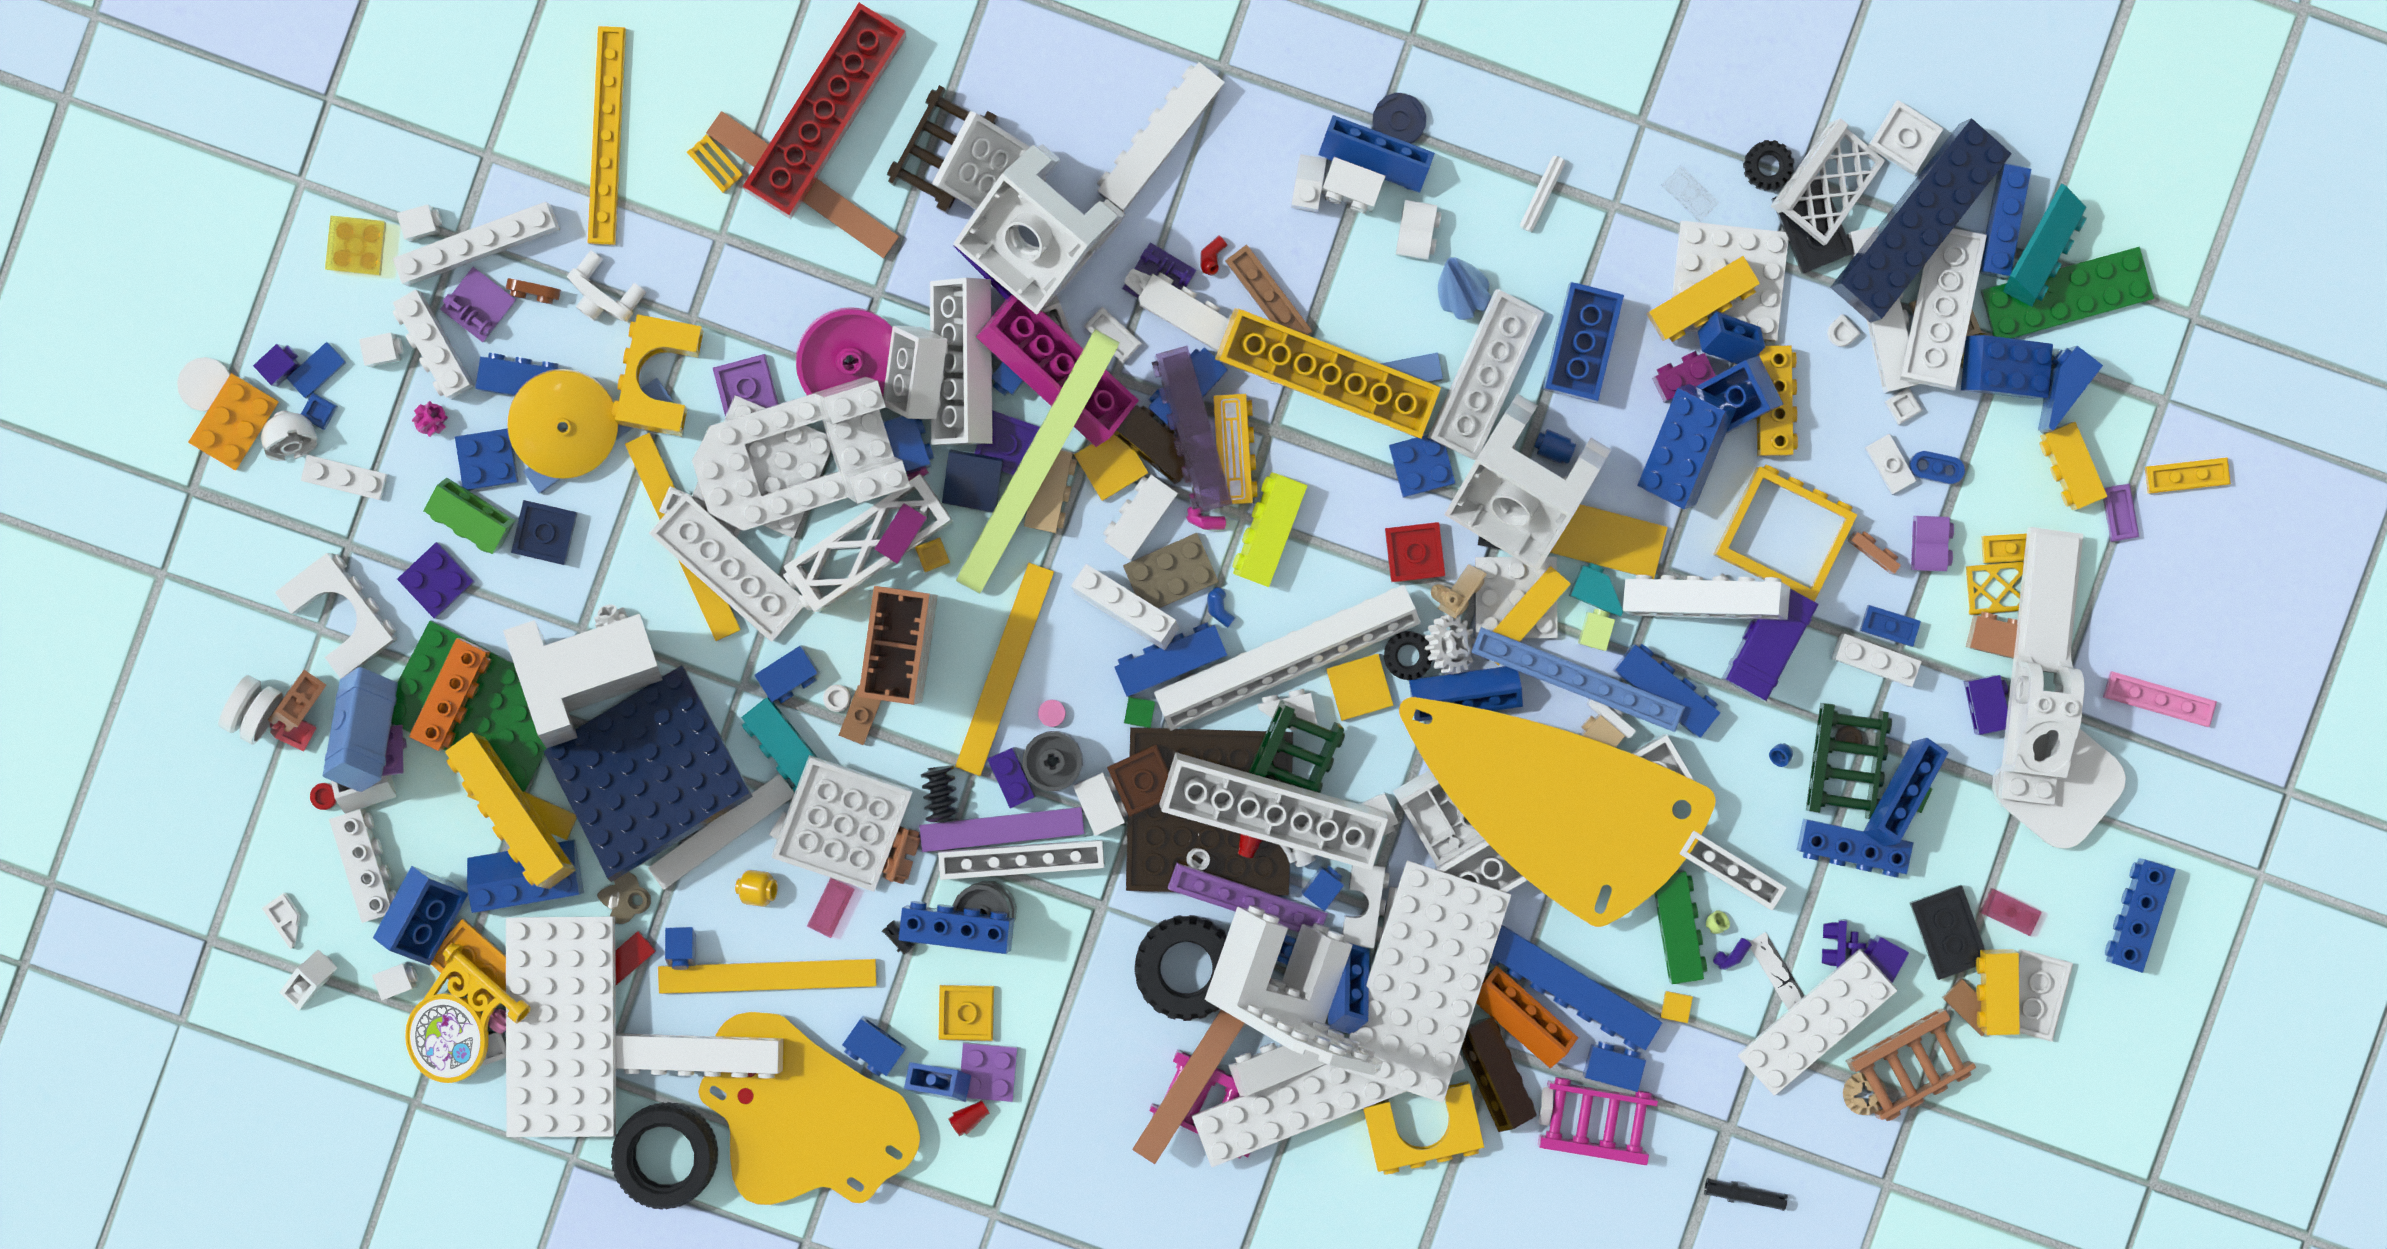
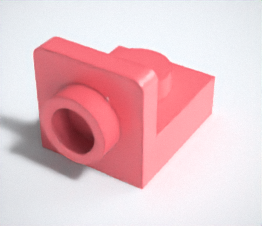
M302 720L297 728L293 727L289 732L284 730L286 725L281 721H278L276 724L270 723V733L276 739L303 752L316 730L315 725L305 720Z

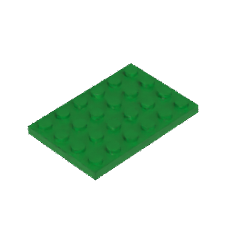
M430 620L397 682V700L391 723L403 725V729L411 733L456 638H462L487 651L489 650ZM489 651L490 655L488 658L491 659V663L486 673H480L476 681L479 684V688L473 699L468 698L464 706L467 708V713L461 723H456L452 731L455 733V738L450 747L471 732L486 737L520 789L526 792L545 756L543 751L547 748L537 734L514 663Z

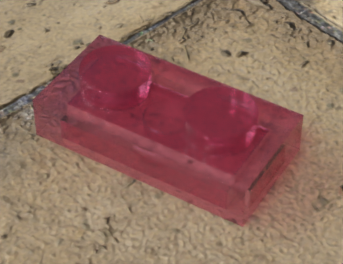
M1993 888L1990 889L1980 910V913L2027 936H2031L2042 913Z

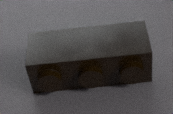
M1135 405L1113 434L1174 485L1179 483L1198 460L1199 456L1195 454L1196 449L1189 442L1178 440L1174 436L1175 431L1167 424L1162 423L1160 425L1154 420L1153 417L1155 415L1147 407Z

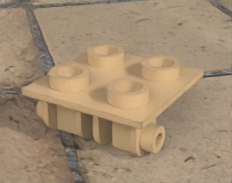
M1468 564L1451 589L1441 584L1434 585L1431 589V596L1440 603L1437 609L1455 619L1458 615L1463 614L1469 605L1468 600L1472 594L1478 592L1483 586L1486 573Z

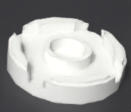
M208 357L195 358L186 363L179 373L177 380L178 393L183 402L190 408L203 412L207 411L229 377L230 372L218 360Z

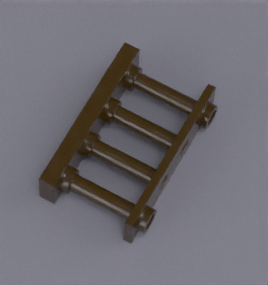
M939 85L937 90L932 89L925 101L928 105L898 163L893 161L887 176L890 177L888 180L889 184L894 187L898 179L934 197L935 201L938 202L936 208L948 214L956 198L904 169L911 155L940 169L944 159L917 145L924 131L950 145L955 141L957 135L930 122L937 107L963 121L966 120L969 114L968 110L943 98L946 90ZM989 111L986 112L985 116L980 114V116L993 124H996L998 121L997 115Z

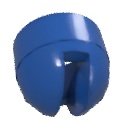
M1786 743L1775 745L1769 752L1771 762L1778 767H1785L1793 757V750Z

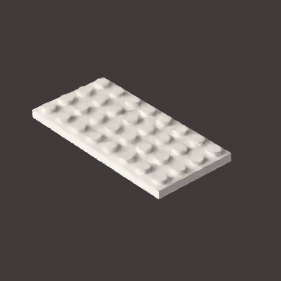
M1406 860L1366 985L1369 988L1368 1022L1356 1032L1350 1033L1348 1037L1359 1042V1046L1373 1050L1375 1052L1374 1056L1382 1060L1383 1064L1380 1072L1375 1073V1075L1338 1067L1340 1070L1441 1103L1444 1102L1511 898L1510 893Z
M615 916L507 917L506 993L516 1002L520 1000L526 1002L531 1007V1010L521 1022L516 1024L507 1016L509 1010L506 1008V1137L616 1136Z

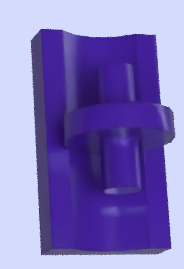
M1847 919L1823 923V938L1838 939L1837 949L1822 948V964L1836 966L1837 969L1845 962L1846 948H1850L1849 958L1858 949H1866V943L1858 942L1859 932L1851 931L1850 941H1846Z

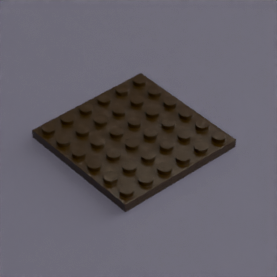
M1130 727L1129 757L1157 744L1168 771H1170L1176 752L1248 773L1266 731L1178 728L1170 731L1169 728ZM1285 732L1283 737L1286 742L1293 744L1294 732ZM1282 751L1280 753L1276 752L1272 761L1274 766L1292 773L1293 756ZM1271 776L1268 777V779H1272V780H1275V781H1279V782H1282V783H1286V782L1281 781V780H1279V779H1276V778H1274V777H1271ZM1160 804L1130 817L1128 815L1126 891L1174 892L1168 889V885L1176 863L1189 866L1187 863L1188 853L1194 848H1201L1210 857L1209 865L1201 871L1274 895H1289L1290 863L1286 853L1279 844L1262 840L1253 858L1241 856L1238 854L1240 833L1162 812ZM1195 854L1192 856L1193 860L1199 864L1202 863L1203 859Z

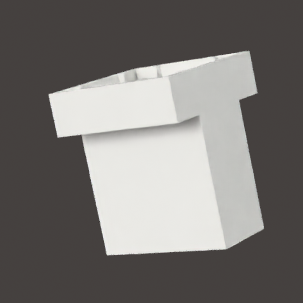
M640 614L546 645L544 636L535 620L503 630L537 734L546 748L578 738L569 712L662 680Z

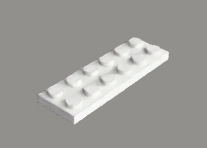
M1953 228L1924 265L1900 380L1955 391L1987 235Z
M1495 289L1427 438L1476 461L1545 312L1499 289Z
M686 492L649 532L656 541L771 642L804 607L798 598L801 595Z
M1859 949L1738 1053V1057L1775 1096L1895 994L1897 988L1871 959Z

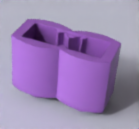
M1913 516L1911 570L1947 571L1948 566H1952L1953 551L1948 550L1949 539H1953L1954 523L1950 522L1949 517Z

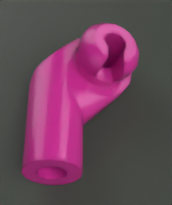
M1189 507L1187 509V521L1204 530H1224L1226 527L1224 516H1202L1201 507Z

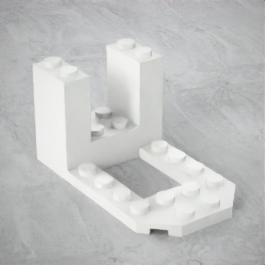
M863 377L710 425L691 460L708 513L744 531L845 498H849L858 504L909 488L910 484L903 461L894 457L879 409L886 406L878 381ZM822 420L838 471L761 495L745 444Z
M1252 905L1248 909L1237 907L1205 1000L1292 1051L1304 1055L1305 1050L1320 1055L1318 1061L1332 1066L1369 1075L1379 1073L1383 1061L1374 1056L1375 1052L1373 1050L1359 1046L1360 1043L1344 1038L1343 1033L1329 1029L1330 1026L1325 1024L1353 945L1343 940L1344 935L1329 930V927L1315 922L1313 927L1302 924L1282 981L1273 979L1271 975L1288 928L1278 923L1280 918L1265 913V910Z

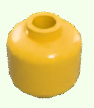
M747 870L741 878L737 879L735 884V892L739 894L741 902L752 906H767L771 901L775 900L778 891L777 881L771 873L765 871Z

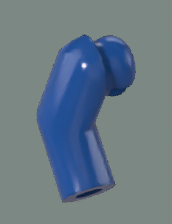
M1216 587L1207 596L1208 612L1228 628L1236 617L1224 609L1223 599L1226 597V593L1222 588Z

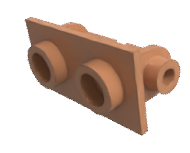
M899 826L882 871L883 878L900 884H904L905 879H909L913 861L904 858L906 854L916 855L921 839L918 837L919 831L908 830Z

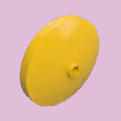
M554 369L540 373L528 380L518 390L511 402L507 426L512 447L518 457L529 468L542 475L561 479L584 475L597 468L607 458L615 444L618 423L615 421V416H612L614 402L607 390L598 381L582 372L570 369ZM560 422L567 423V430L562 429L560 431L558 429V424Z

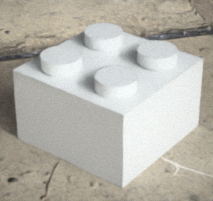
M1334 157L1321 194L1326 195L1325 200L1340 205L1341 201L1351 204V210L1366 214V211H1373L1385 176Z

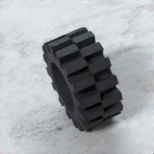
M1764 140L1754 145L1746 154L1745 162L1743 163V168H1745L1744 175L1748 177V182L1754 184L1755 188L1764 189V191L1775 190L1789 181L1791 174L1794 172L1793 164L1795 161L1791 157V150H1787L1785 144H1779L1776 140ZM1772 155L1778 160L1779 169L1775 175L1767 176L1759 170L1758 164L1761 157Z
M1413 631L1400 632L1390 638L1385 646L1383 655L1385 665L1390 673L1403 680H1414L1426 674L1433 661L1428 660L1431 654L1430 650H1425V647L1429 645V641L1423 635ZM1405 645H1412L1419 652V659L1412 666H1404L1398 660V652Z

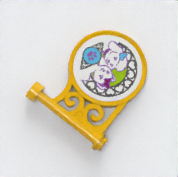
M451 943L444 950L443 956L448 964L424 999L412 1010L405 1030L406 1047L414 1065L425 1076L441 1083H454L464 1080L481 1067L488 1051V1022L492 1012L499 1004H503L509 1010L507 1016L516 1024L521 1022L531 1010V1007L523 1000L516 1002L466 958L461 953L463 947L455 943ZM454 971L462 975V977L455 976L449 979L447 985L450 993L437 994ZM456 983L458 985L464 984L463 989L459 990L456 987ZM482 988L495 997L491 1001L489 995L484 993L477 997L478 1001L483 1000V1004L479 1005L476 1001V995Z

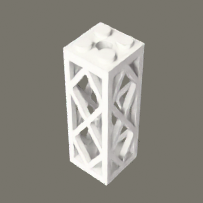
M919 474L909 481V488L891 493L783 566L786 570L783 576L792 588L797 587L802 595L798 598L807 611H822L893 563L892 560L884 556L863 570L872 548L876 547L880 541L876 539L890 509H900L902 504L905 503L912 508H920L919 513L926 517L931 510L937 518L936 522L922 531L921 529L919 530L905 554L953 522V519L924 476ZM916 489L924 499L918 501H899ZM875 517L865 540L840 541ZM861 548L848 578L818 580L832 549ZM816 557L808 574L803 565ZM841 585L825 597L817 587Z

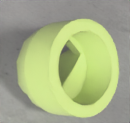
M1716 910L1707 917L1706 928L1709 927L1710 932L1713 934H1720L1730 927V921L1724 912Z

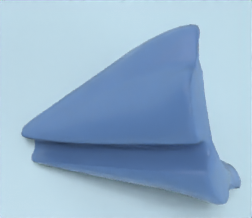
M1456 257L1448 258L1440 275L1437 288L1442 309L1447 312H1453L1459 320L1474 317L1475 310H1486L1492 297L1488 292L1490 285L1488 279L1472 264Z

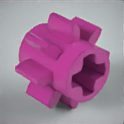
M428 401L425 405L420 404L414 410L416 416L412 419V422H414L418 432L431 437L435 432L439 434L446 427L443 423L448 419V416H445V411L440 405L432 404L431 401Z

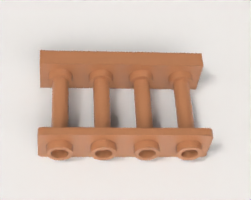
M1939 1008L1846 1060L1851 1071L1864 1073L1881 1104L1882 1109L1874 1113L1877 1119L1891 1121L1900 1116V1110L1907 1106L1914 1108L1925 1101L1923 1097L1931 1093L1937 1095L1948 1089L1947 1084L1954 1080L1960 1082L1972 1075L1970 1071L1976 1068L1975 1064L1970 1061L1962 1063L1944 1030L1946 1027L1944 1023L1951 1020L1946 1010ZM1928 1032L1935 1034L1953 1067L1952 1070L1941 1076L1936 1072L1920 1042L1922 1041L1921 1036ZM1905 1045L1912 1048L1929 1080V1083L1918 1089L1914 1088L1897 1056L1899 1053L1897 1049ZM1881 1058L1888 1061L1906 1094L1893 1103L1873 1069L1875 1067L1874 1062Z

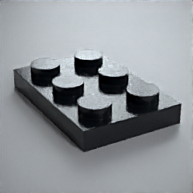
M1821 180L1813 181L1810 184L1812 196L1823 195ZM1830 198L1832 213H1837L1832 198ZM1824 199L1812 200L1814 214H1826ZM1799 201L1793 210L1801 217L1808 216L1807 202ZM1776 211L1783 230L1788 237L1789 245L1801 274L1854 253L1842 223L1829 242L1823 246L1785 213H1778ZM1827 218L1815 219L1817 230L1825 235L1828 230Z
M1961 884L1909 902L1937 980L1976 967V959L1980 957V950H1985Z

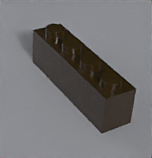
M1493 1016L1471 1023L1468 1026L1461 1050L1498 1132L1515 1129L1537 1116L1534 1103L1528 1096L1523 1085L1522 1076L1515 1067L1511 1052L1506 1047L1500 1027L1495 1022Z

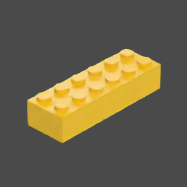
M471 732L445 751L449 757L446 760L447 764L455 774L460 773L464 779L462 786L470 796L475 795L479 801V804H477L479 811L485 818L490 817L495 825L492 827L494 833L501 841L505 839L510 847L507 850L509 855L516 863L520 861L525 869L523 875L532 886L535 884L538 887L550 889L576 871L486 737Z

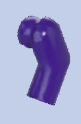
M1740 938L1732 952L1728 955L1723 951L1717 952L1713 958V963L1718 965V968L1721 970L1731 968L1741 963L1752 944L1748 940Z

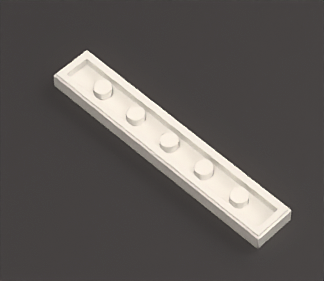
M778 774L754 791L752 798L715 819L648 867V870L661 888L665 890L792 799L795 792L787 780Z

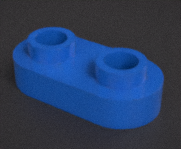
M1929 451L1915 453L1909 462V468L1914 476L1945 484L1959 482L1965 473L1964 464L1960 459ZM1920 460L1926 461L1927 468L1925 470L1919 468L1918 463ZM1948 465L1954 469L1951 476L1945 473V468Z

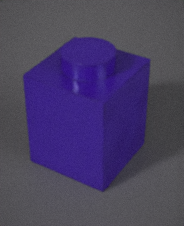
M276 343L253 367L271 386L278 387L300 366V363L296 360L299 356L289 345L284 347Z

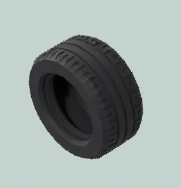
M661 1102L642 1108L622 1125L613 1142L611 1165L614 1177L617 1179V1183L620 1184L619 1187L636 1203L639 1202L640 1205H645L648 1208L652 1207V1209L667 1210L689 1203L707 1187L717 1168L719 1153L713 1129L710 1128V1124L706 1122V1119L701 1117V1114L683 1104ZM656 1127H671L681 1132L690 1141L694 1152V1162L690 1174L684 1180L674 1184H659L648 1179L640 1170L636 1159L638 1142L646 1131Z

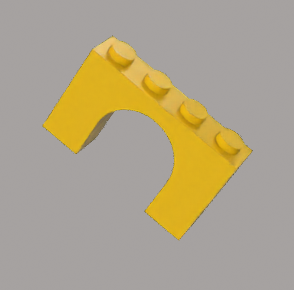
M637 314L635 322L631 321L628 337L632 338L630 348H625L623 364H626L625 374H620L617 389L621 390L619 401H614L612 416H615V421L618 425L682 437L688 411L686 406L650 398L640 388L639 375L645 362L660 353H674L699 358L704 333L701 326Z
M1465 1081L1449 1085L1444 1099L1448 1113L1447 1129L1437 1142L1428 1146L1411 1145L1399 1136L1389 1099L1363 1108L1377 1171H1383L1384 1175L1399 1172V1167L1410 1165V1168L1413 1169L1426 1165V1161L1436 1159L1439 1163L1452 1160V1155L1463 1153V1156L1478 1154L1479 1149L1484 1148L1470 1083Z

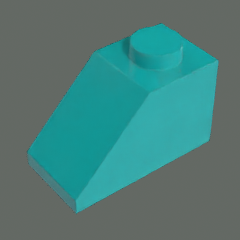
M1589 563L1588 567L1582 565L1569 596L1621 617L1623 614L1622 607L1609 576L1603 574L1604 568L1593 563Z

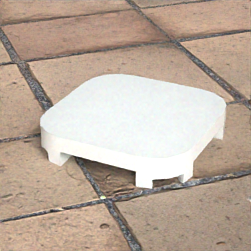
M2079 729L2073 748L2067 778H2057L2054 805L1999 799L2001 767L1997 768L1992 776L1994 799L1999 806L2007 810L2043 840L2042 842L2056 848L2067 849L2077 846L2082 842L2118 800L2125 788L2126 776L2123 766L2113 755L2081 729ZM2048 732L2039 736L2033 744L2034 759L2036 761L2045 760V752L2048 750L2049 743Z

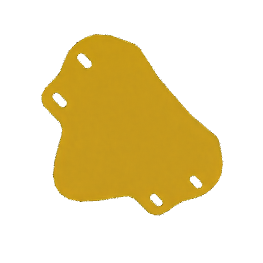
M760 1012L736 1014L725 1021L717 1031L715 1036L783 1038V1071L775 1074V1078H758V1073L753 1077H731V1072H721V1076L717 1077L704 1076L698 1090L701 1101L723 1116L729 1124L732 1177L738 1192L747 1201L757 1205H772L793 1199L816 1188L827 1187L853 1203H864L874 1195L886 1179L905 1169L914 1159L919 1148L920 1134L917 1121L904 1097L898 1092L861 1075L820 1048L785 1017L779 1014ZM716 1086L724 1091L726 1099L720 1100L711 1094L710 1087ZM743 1088H749L754 1094L753 1100L749 1104H742L738 1100V1092ZM891 1145L899 1150L903 1155L902 1158L898 1160L889 1155L885 1150L886 1147ZM852 1177L862 1183L864 1190L859 1192L847 1184L848 1178Z

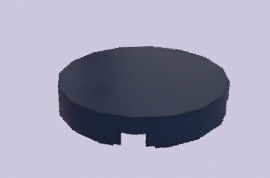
M1393 93L1385 96L1377 104L1373 112L1372 125L1375 131L1413 144L1421 137L1426 127V113L1423 105L1416 97L1406 93Z

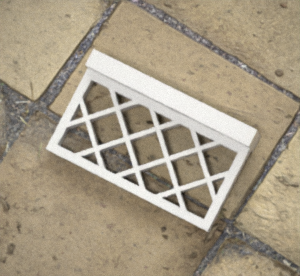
M1841 118L1827 125L1771 204L1775 211L1785 213L1823 246L1829 242L1885 162L1881 156L1867 147L1862 140L1848 130L1847 126L1849 124ZM1843 137L1851 142L1853 153L1841 154L1840 142ZM1860 156H1867L1875 162L1870 171L1861 170ZM1853 157L1855 172L1844 173L1842 158ZM1836 159L1838 174H1826L1825 163L1827 160ZM1856 176L1858 188L1854 192H1847L1845 177ZM1839 178L1841 193L1829 194L1827 179ZM1821 180L1823 195L1812 196L1810 187L1812 181ZM1842 197L1843 209L1841 212L1832 213L1830 198ZM1824 199L1826 214L1815 215L1812 200ZM1799 201L1807 202L1808 216L1801 217L1793 210ZM1827 218L1828 230L1825 235L1817 230L1815 219Z

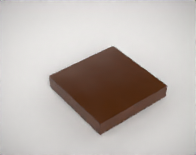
M1157 744L1107 767L1129 817L1160 803L1169 771Z

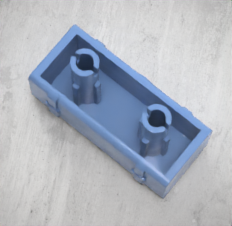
M362 667L356 668L340 679L327 753L324 759L325 764L322 775L324 778L359 792L365 791L381 780L383 767L386 764L385 755L392 715L397 700V682Z

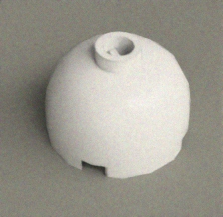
M289 411L277 412L264 425L261 434L265 455L273 461H286L285 456L294 454V459L309 454L317 447L316 440L318 439L311 421L299 413Z

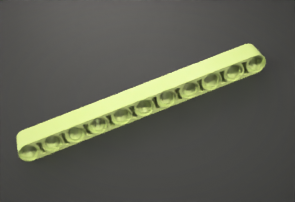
M1096 329L1094 330L956 579L957 582L979 594L981 593L1120 342Z

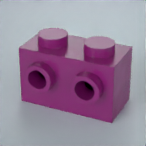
M1694 351L1681 357L1683 363L1673 367L1672 363L1656 369L1658 375L1654 376L1652 380L1663 402L1672 399L1678 387L1687 384L1696 387L1716 376L1705 353L1698 355Z

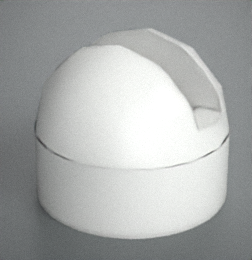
M1194 848L1188 853L1187 863L1190 867L1204 870L1209 865L1210 857L1205 850ZM1194 854L1203 859L1201 864L1192 859Z

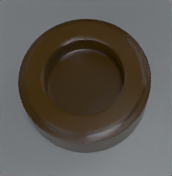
M1852 726L1841 727L1836 732L1834 738L1836 741L1859 744L1863 742L1861 732Z

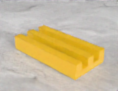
M706 134L687 153L724 194L744 175ZM708 143L735 173V176L731 178L703 146ZM700 151L727 181L725 185L695 154L696 152Z

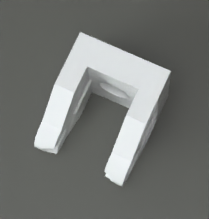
M1043 144L1038 147L1032 145L1001 174L953 243V245L1036 315L1068 285L1126 216L1109 199H1106L1104 202L1098 201L1084 215L1045 182L1047 180L1046 175L1054 169L1061 159ZM1023 225L1032 230L1038 238L1040 247L1028 244L1021 237L1018 226Z
M1517 393L1444 515L1538 571L1585 497L1611 449L1590 438L1568 476L1563 478L1515 450V443L1538 405Z

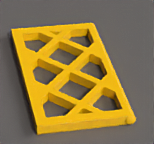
M2024 562L1965 566L1969 615L1981 614V612L2019 611V603L2017 606L2004 607L1999 602L2008 591L2020 600V594L2012 586L2022 576ZM2014 568L2018 573L2008 584L1997 575L2000 569ZM1985 570L1990 575L1979 586L1973 581L1972 571ZM1993 578L2005 587L1996 599L1983 590ZM1980 593L1992 602L1988 608L1975 609V599Z

